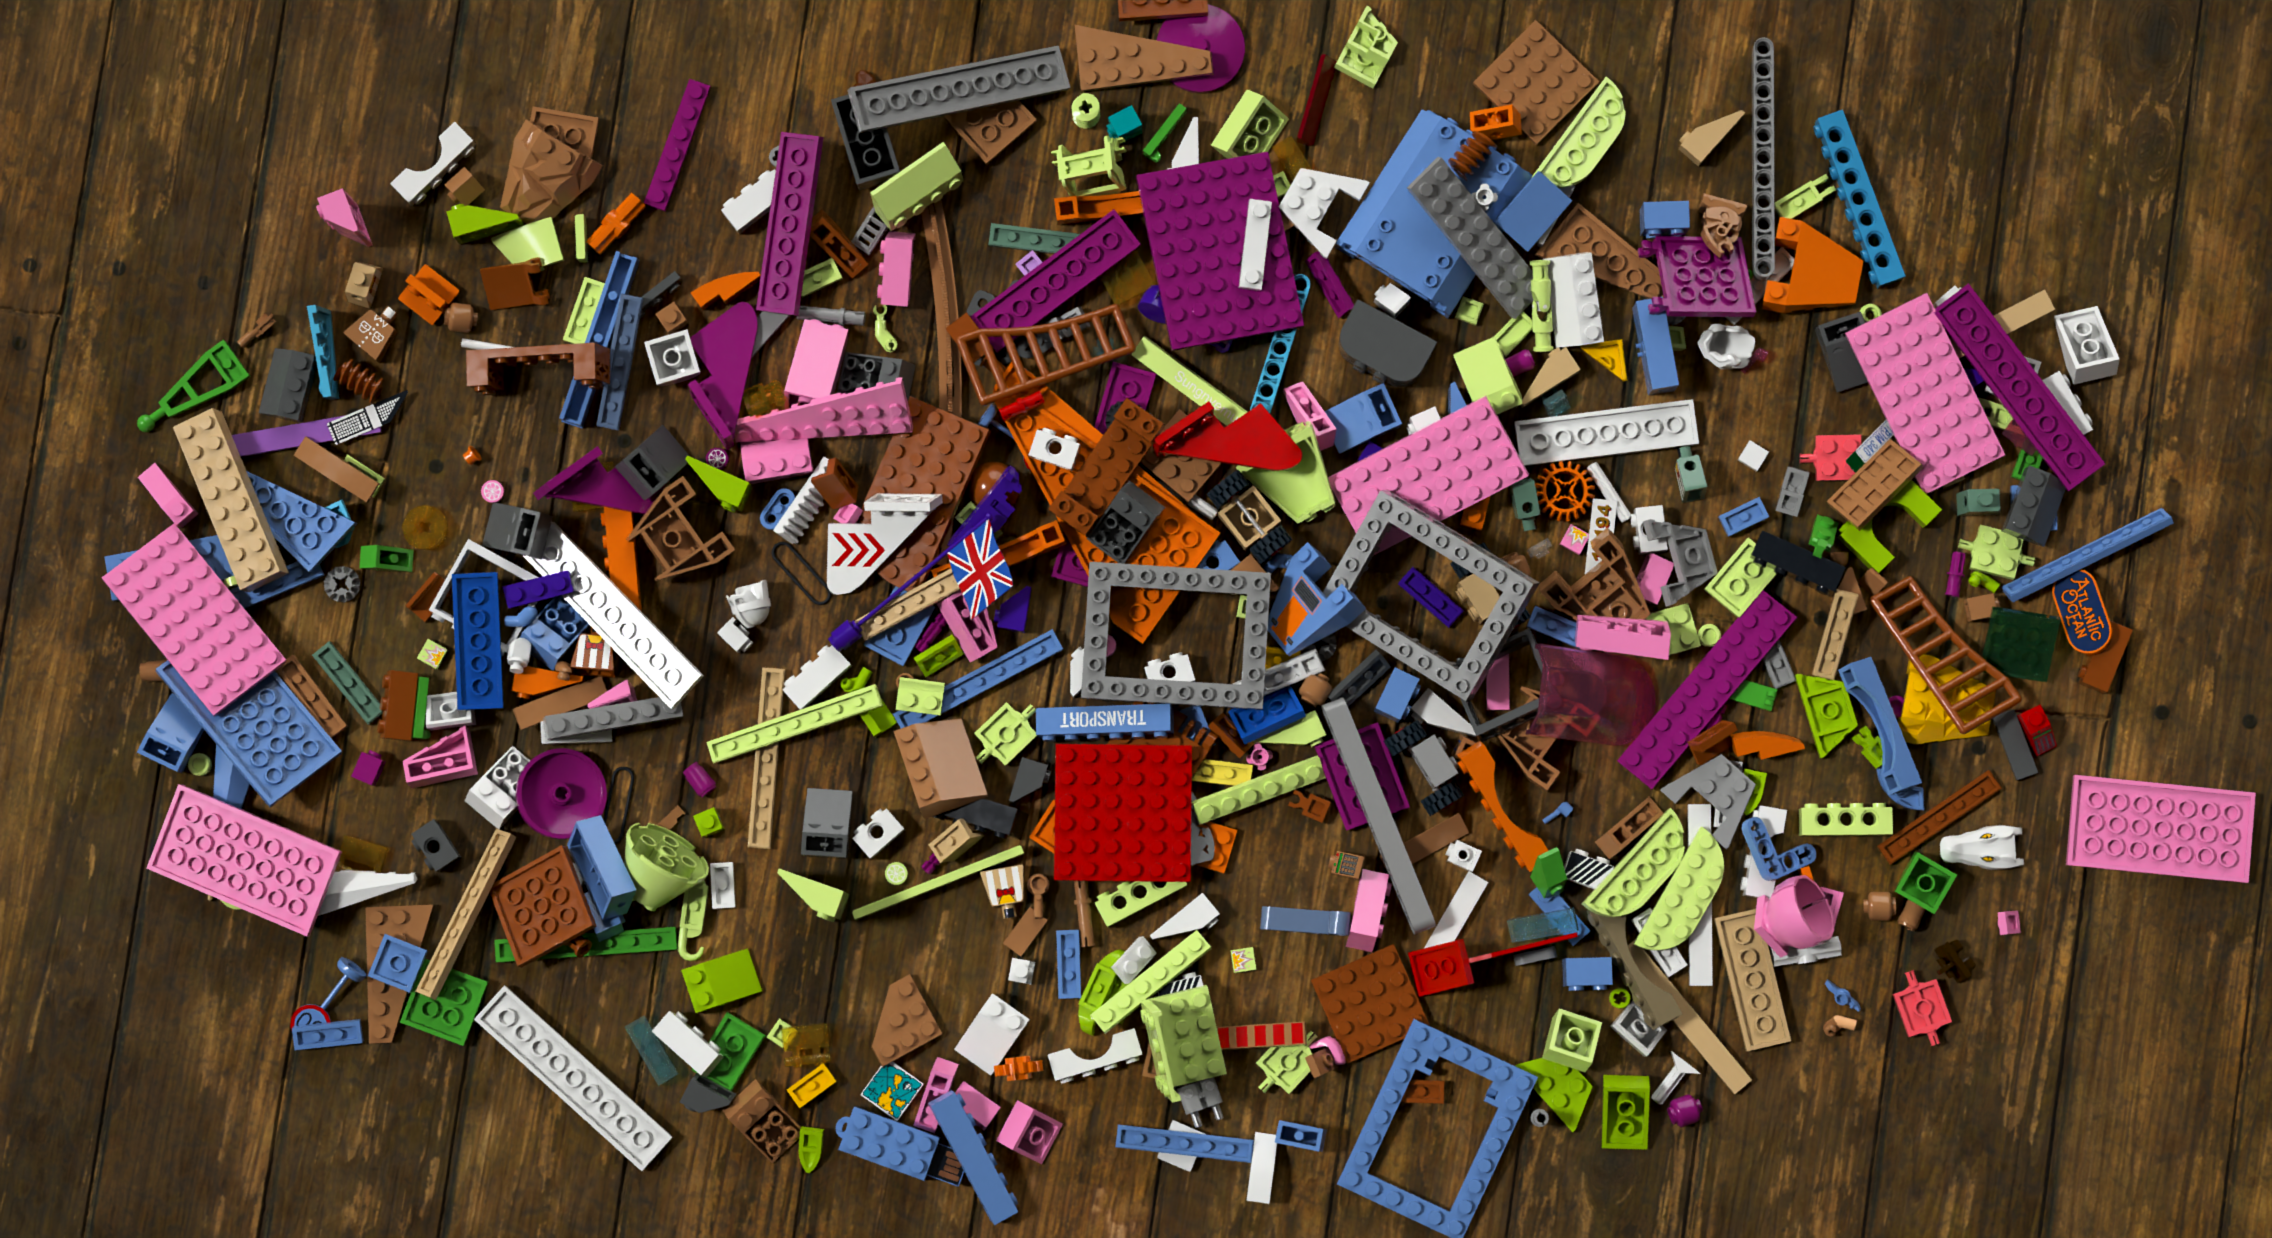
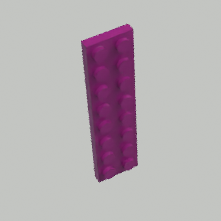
M781 132L756 310L799 315L824 137Z
M1113 209L970 317L979 329L1035 326L1141 247V244ZM1012 336L1013 341L1020 336ZM988 337L990 344L997 353L1006 347L1002 337Z

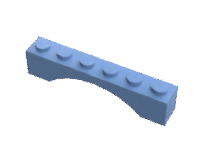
M1872 657L1852 662L1839 669L1838 671L1846 691L1865 707L1878 730L1883 752L1880 775L1888 795L1890 796L1921 784L1919 772L1911 757L1910 750L1907 747L1902 730L1899 727Z

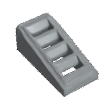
M874 206L851 241L855 247L867 255L871 254L888 229L885 223L875 218ZM870 222L879 226V231L870 226ZM867 229L876 236L873 239L872 237L864 233V231ZM860 237L871 243L869 247L859 241Z

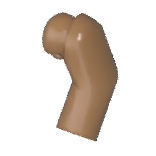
M564 661L556 663L555 670L559 671L557 676L559 680L568 681L570 679V674H572L570 663Z

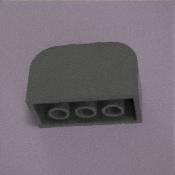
M849 94L831 99L859 191L885 183L898 174L900 170L887 128L859 133Z
M1357 300L1344 323L1338 343L1342 357L1354 365L1353 369L1361 374L1367 372L1373 375L1372 379L1377 383L1385 384L1386 382L1394 387H1407L1417 381L1437 344L1435 340L1360 300Z

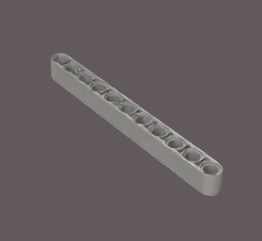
M1765 37L1756 40L1752 48V272L1758 281L1770 279L1775 268L1774 46L1772 41ZM1757 47H1767L1768 53H1759ZM1761 67L1766 68L1769 74L1761 76L1758 74L1757 69ZM1764 89L1768 92L1769 96L1761 98L1757 91ZM1765 111L1769 118L1761 120L1757 113ZM1765 133L1769 140L1762 142L1758 139L1757 135ZM1765 155L1768 157L1769 162L1762 164L1758 161L1757 157ZM1759 177H1766L1769 184L1762 186L1758 183L1757 179ZM1759 199H1766L1769 202V206L1762 208L1758 205L1757 201ZM1762 220L1766 221L1769 224V228L1762 230L1758 227L1757 223ZM1762 242L1766 243L1769 246V250L1762 252L1758 249L1757 245ZM1766 265L1769 268V273H1760L1758 266Z
M1342 697L1321 705L1333 739L1413 934L1416 935L1436 927L1430 907L1344 698Z

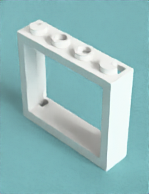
M468 539L429 608V611L433 612L431 617L442 623L445 620L453 623L451 628L454 629V616L441 610L440 607L452 587V574L460 573L471 552L525 581L539 577ZM538 602L531 603L528 606L536 608ZM516 627L507 644L501 642L502 656L505 652L508 653L509 644L520 637L525 627Z

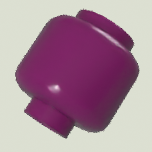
M1687 1094L1673 1099L1670 1102V1107L1667 1108V1112L1672 1124H1677L1682 1128L1698 1122L1703 1108L1699 1099L1695 1100L1691 1095Z

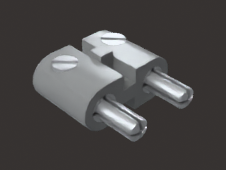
M1214 1077L1177 1089L1185 1114H1191L1195 1128L1202 1126L1198 1111L1212 1106L1216 1120L1224 1118L1219 1103L1223 1101Z

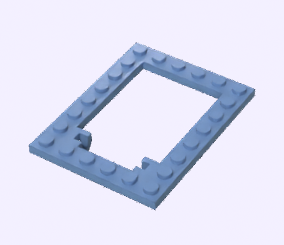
M1413 1019L1338 1179L1337 1185L1450 1238H1463L1538 1076ZM1439 1056L1491 1080L1492 1083L1483 1101L1497 1108L1450 1211L1367 1173L1415 1070L1430 1076Z

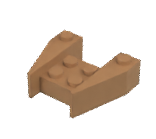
M684 476L660 492L626 538L627 541H630L639 534L665 571L654 578L655 581L713 565L735 550L723 532H720L703 544L678 507L696 495Z
M1523 686L1520 689V693L1529 698L1525 704L1547 695V693ZM1561 698L1563 706L1496 736L1526 778L1546 793L1559 777L1560 771L1542 759L1563 729L1568 725L1586 738L1599 720L1597 714L1581 703Z

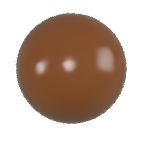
M990 461L977 466L966 488L969 501H972L977 506L1008 465L997 461ZM1014 490L1012 493L1007 491L1005 493L1008 496L1006 500L1014 506L1020 493Z

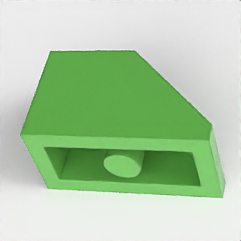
M381 545L361 546L360 569L412 572L414 550Z
M1557 847L1537 857L1530 876L1544 899L1551 895L1555 897L1561 894L1567 881L1560 851Z

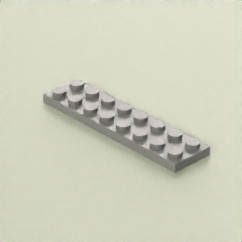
M1437 157L1407 189L1508 315L1516 319L1533 301L1531 293L1533 272L1441 157Z

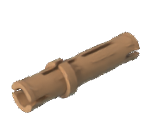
M1073 881L1076 895L1074 905L1077 904L1081 947L1095 946L1090 908L1092 898H1089L1088 882Z

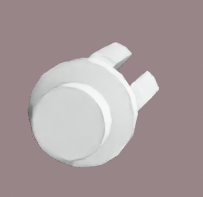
M517 638L509 644L507 663L510 665V672L523 673L524 667H527L532 646L525 638Z

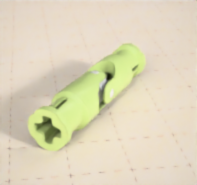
M1550 260L1530 261L1533 272L1531 293L1533 297L1532 330L1535 333V347H1533V351L1535 352L1554 350L1553 346H1551L1553 322L1550 301L1551 279L1548 277ZM1537 311L1546 312L1545 317L1540 320Z

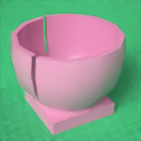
M1795 876L1777 885L1770 899L1766 895L1757 898L1754 930L1781 958L1788 955L1789 946L1806 949L1829 941L1834 932L1833 913L1827 899L1802 909L1804 906L1824 898L1825 895L1817 883L1808 876Z

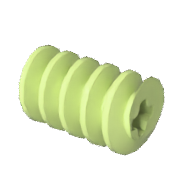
M1082 93L1073 101L1072 117L1078 127L1088 129L1099 122L1100 105L1097 98L1092 94Z

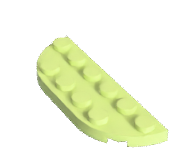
M1604 78L1534 175L1540 171L1558 188H1566L1580 183L1594 170L1620 134L1626 115L1622 101L1623 97L1619 89L1609 78Z
M1671 808L1667 809L1583 901L1582 905L1585 908L1605 917H1620L1630 914L1643 906L1675 871L1684 854V830L1678 816Z
M1703 827L1698 829L1633 945L1655 951L1669 949L1684 942L1697 927L1717 892L1724 873V859L1721 848L1715 838Z

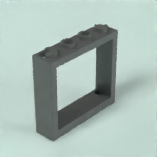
M1529 628L1520 633L1516 631L1513 636L1509 637L1496 660L1530 645L1550 693L1483 724L1480 723L1471 700L1465 701L1461 699L1475 735L1481 742L1487 741L1564 705L1536 639ZM1458 658L1457 662H1455L1457 663L1456 666L1460 667L1465 658Z

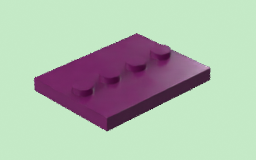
M1378 722L1358 729L1357 731L1391 814L1409 808L1408 800L1391 755L1383 742L1384 737ZM1334 739L1315 745L1316 753L1320 758L1325 777L1345 830L1347 831L1368 823Z

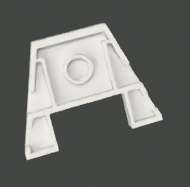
M1300 168L1279 208L1320 252L1323 258L1327 259L1337 240L1317 230L1321 220L1339 190L1360 201L1370 182Z

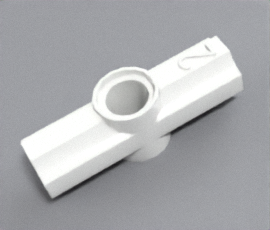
M1838 936L1831 937L1824 944L1811 948L1798 949L1789 946L1788 955L1781 958L1770 948L1774 967L1793 963L1815 962L1818 959L1842 955Z

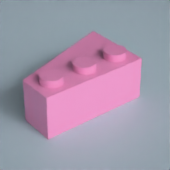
M889 231L885 240H881L880 254H884V263L880 262L879 276H883L882 285L878 284L877 298H881L882 305L906 307L909 305L912 261L914 258L913 244L916 233Z
M961 590L937 603L938 608L969 662L997 648L992 621L989 620L987 608L971 620L967 601Z
M1362 869L1346 947L1373 952L1377 937L1381 938L1384 925L1380 924V919L1386 916L1388 904L1384 903L1385 896L1390 895L1392 883L1388 882L1389 874Z

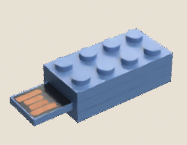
M854 1106L850 1117H842L836 1123V1133L842 1138L838 1150L923 1181L926 1180L927 1176L959 1187L964 1170L952 1148L939 1143L941 1137ZM847 1123L846 1130L843 1132V1125Z

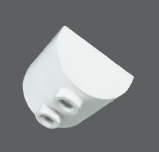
M687 329L644 342L657 386L680 383L700 374Z

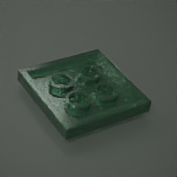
M1992 606L1981 657L2005 676L2047 682L2060 625V617Z

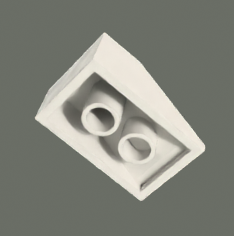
M2097 306L2054 316L2065 364L2073 384L2117 375L2120 359Z
M992 993L954 1050L989 1075H992L994 1066L1000 1064L1030 1019Z

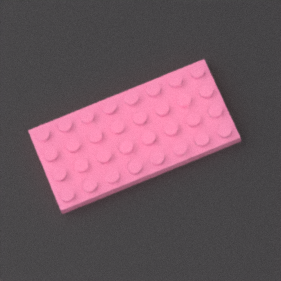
M1927 293L1845 333L1898 445L1922 464L1923 469L1914 478L1919 488L1926 494L2005 455L1942 323L1934 313L1936 310Z
M1484 396L1329 476L1328 479L1331 489L1357 533L1381 490L1391 491L1436 520L1442 521L1528 477L1529 473L1487 396ZM1392 524L1391 530L1385 534L1378 546L1380 547L1379 551L1375 552L1374 555L1411 537V535Z
M175 523L102 577L105 584L214 717L287 662Z
M2073 775L2066 865L2249 883L2256 793Z
M178 784L147 869L304 936H310L342 851L183 784Z

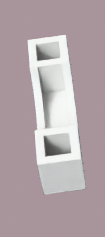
M456 122L439 136L442 147L441 156L432 168L425 171H412L406 168L390 183L411 206L415 203L417 205L426 198V192L431 188L435 189L442 182L441 178L447 172L449 174L458 167V162L463 157L467 158L474 152L475 149L473 147L476 143Z
M1760 805L1757 807V810H1753L1752 818L1758 817L1763 821L1771 838L1774 835L1784 833L1787 810ZM1762 843L1758 847L1761 854L1764 846ZM1750 851V855L1746 854L1744 868H1747L1746 877H1742L1740 890H1743V896L1758 898L1766 895L1770 899L1774 891L1776 879L1766 881L1762 878Z
M1135 1028L1114 1034L1109 1050L1100 1058L1094 1060L1082 1059L1075 1055L1070 1048L1048 1054L1055 1081L1060 1080L1061 1084L1073 1081V1075L1082 1073V1076L1086 1077L1096 1074V1068L1104 1067V1070L1118 1067L1116 1062L1125 1060L1126 1064L1138 1061V1056L1142 1055Z

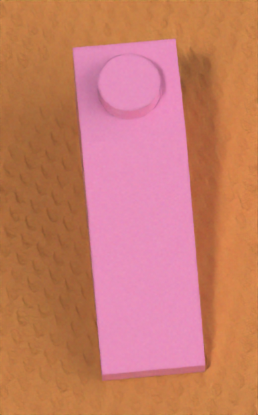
M1304 382L1284 388V395L1297 424L1303 422L1306 426L1305 423L1310 421L1313 425L1320 451L1334 446L1337 429Z
M156 463L138 477L156 502L178 527L183 528L199 514Z
M937 1057L913 1126L935 1133L938 1122L928 1103L950 1091L959 1064Z

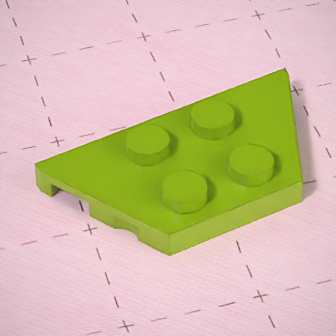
M1796 674L1794 676L1819 758H1823L1858 726L1849 694L1842 681Z
M1543 1058L1516 1064V1067L1538 1076L1533 1089L1573 1133L1577 1128L1593 1086L1578 1070Z

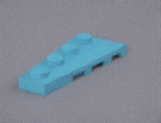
M317 305L307 306L320 379L319 390L323 398L329 400L339 399L338 381L333 380L337 370L331 310Z

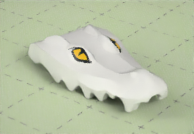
M1993 825L1976 831L1966 832L1962 835L1943 837L1940 842L1941 858L1944 862H1960L1988 870H2003L2024 866V859H2016L2015 835H2022V828Z

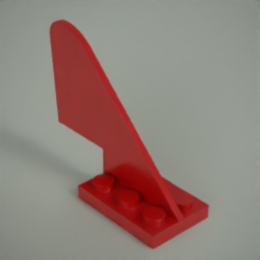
M1208 401L1153 439V452L1157 458L1162 455L1167 456L1171 454L1272 471L1291 469L1297 466L1302 459L1301 449L1261 403L1224 428L1214 415V407Z

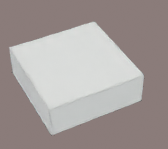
M1749 441L1738 461L1757 472L1769 452L1754 442Z

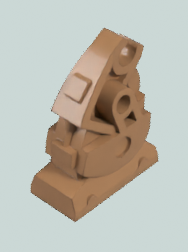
M1704 193L1699 205V212L1703 214L1701 219L1703 224L1701 237L1707 247L1719 258L1723 257L1725 253L1722 248L1726 249L1730 255L1734 250L1733 244L1736 242L1741 230L1742 218L1747 205Z

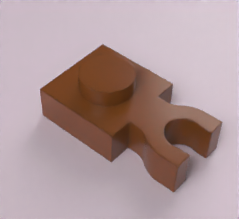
M1294 790L1293 795L1298 796L1300 801L1297 804L1289 802L1288 806L1291 808H1302L1303 812L1301 815L1323 823L1331 802L1311 793L1307 799L1301 792Z

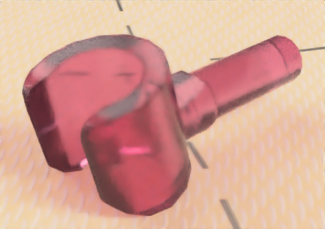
M1762 348L1756 349L1748 365L1742 368L1741 371L1745 374L1756 360L1764 362L1768 351Z

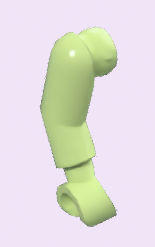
M875 305L873 308V312L877 316L875 321V337L887 352H893L897 349L898 343L886 329L884 315L887 312V306L883 305L884 312L879 314Z

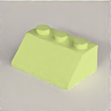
M1246 90L1211 146L1227 159L1268 152L1289 118L1263 95Z

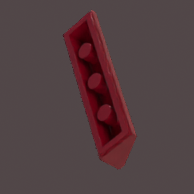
M1321 54L1297 136L1298 143L1308 146L1314 145L1336 70L1334 68L1336 61L1326 54Z

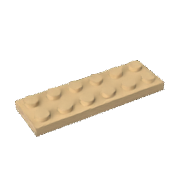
M1756 909L1714 918L1746 1052L1791 1041L1769 947L1754 930Z

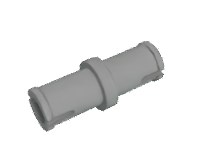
M1536 1109L1531 1114V1122L1537 1127H1543L1548 1123L1549 1115L1543 1109ZM1539 1114L1542 1115V1120L1540 1122H1538L1537 1116Z

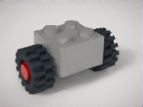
M1417 720L1398 730L1383 742L1393 757L1405 749L1410 752L1434 792L1421 800L1429 816H1432L1452 805L1453 802L1463 797L1464 793L1455 780L1440 788V785L1458 774L1457 769L1459 766L1453 756L1449 758L1446 754L1447 746L1441 737L1436 738L1433 735L1414 746L1415 743L1427 736Z

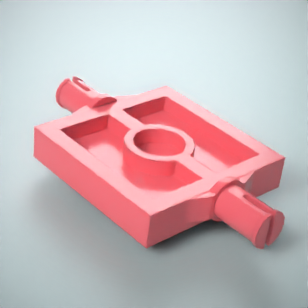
M1861 435L1815 436L1813 454H1800L1799 458H1808L1799 459L1800 463H1813L1816 469V481L1849 480L1855 472L1846 463V459L1861 445Z
M1914 970L1906 972L1905 975L1909 986L1903 991L1893 994L1908 1037L1927 1033L1931 1046L1939 1044L1940 1041L1936 1030L1942 1025L1951 1023L1952 1020L1937 979L1918 983Z

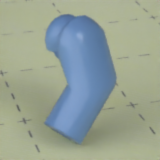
M1278 553L1262 568L1271 574L1277 568L1287 569L1292 555Z
M532 606L525 607L517 616H506L504 619L505 626L526 627L537 617L538 611Z

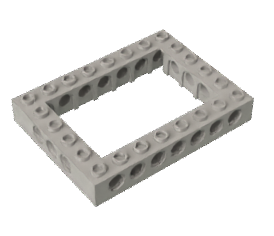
M1381 490L1323 593L1328 597L1341 584L1354 593L1358 588L1356 586L1364 571L1368 570L1370 560L1374 553L1379 551L1380 547L1378 546L1385 534L1391 530L1392 524L1501 590L1503 593L1460 667L1456 666L1457 663L1454 661L1449 662L1438 655V651L1430 650L1420 644L1417 638H1411L1399 631V627H1393L1383 621L1380 615H1374L1366 609L1346 626L1465 701L1473 700L1540 583L1391 491Z
M1089 562L1081 699L1262 710L1271 573ZM1111 586L1165 589V591H1202L1212 594H1247L1241 685L1105 676Z

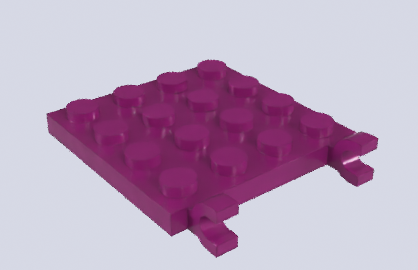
M1655 236L1653 242L1642 240V248H1638L1639 258H1646L1656 254L1664 298L1652 297V304L1648 305L1649 314H1658L1666 311L1667 316L1681 317L1755 316L1756 309L1742 237H1738L1733 244L1734 250L1732 254L1729 255L1728 251L1722 248L1725 253L1721 258L1716 256L1707 247L1702 237Z

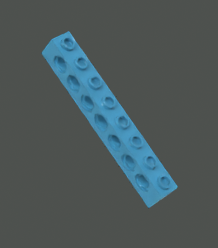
M1843 109L1817 118L1815 126H1813L1814 133L1817 138H1821L1823 144L1821 147L1822 154L1830 162L1829 172L1832 179L1838 183L1837 193L1841 201L1844 200L1847 207L1845 215L1847 220L1853 223V236L1857 243L1860 242L1862 247L1860 254L1863 262L1868 263L1870 269L1868 275L1871 283L1876 284L1878 289L1903 280L1905 278L1904 270ZM1829 134H1838L1840 141L1832 142L1829 139ZM1837 154H1845L1848 159L1847 163H1840L1837 160ZM1846 174H1851L1855 177L1854 184H1849L1845 181ZM1854 195L1861 196L1863 204H1855L1852 197ZM1868 216L1871 220V225H1863L1860 217ZM1871 236L1876 237L1879 241V246H1871L1868 238ZM1876 258H1884L1887 266L1884 268L1879 267L1876 263Z

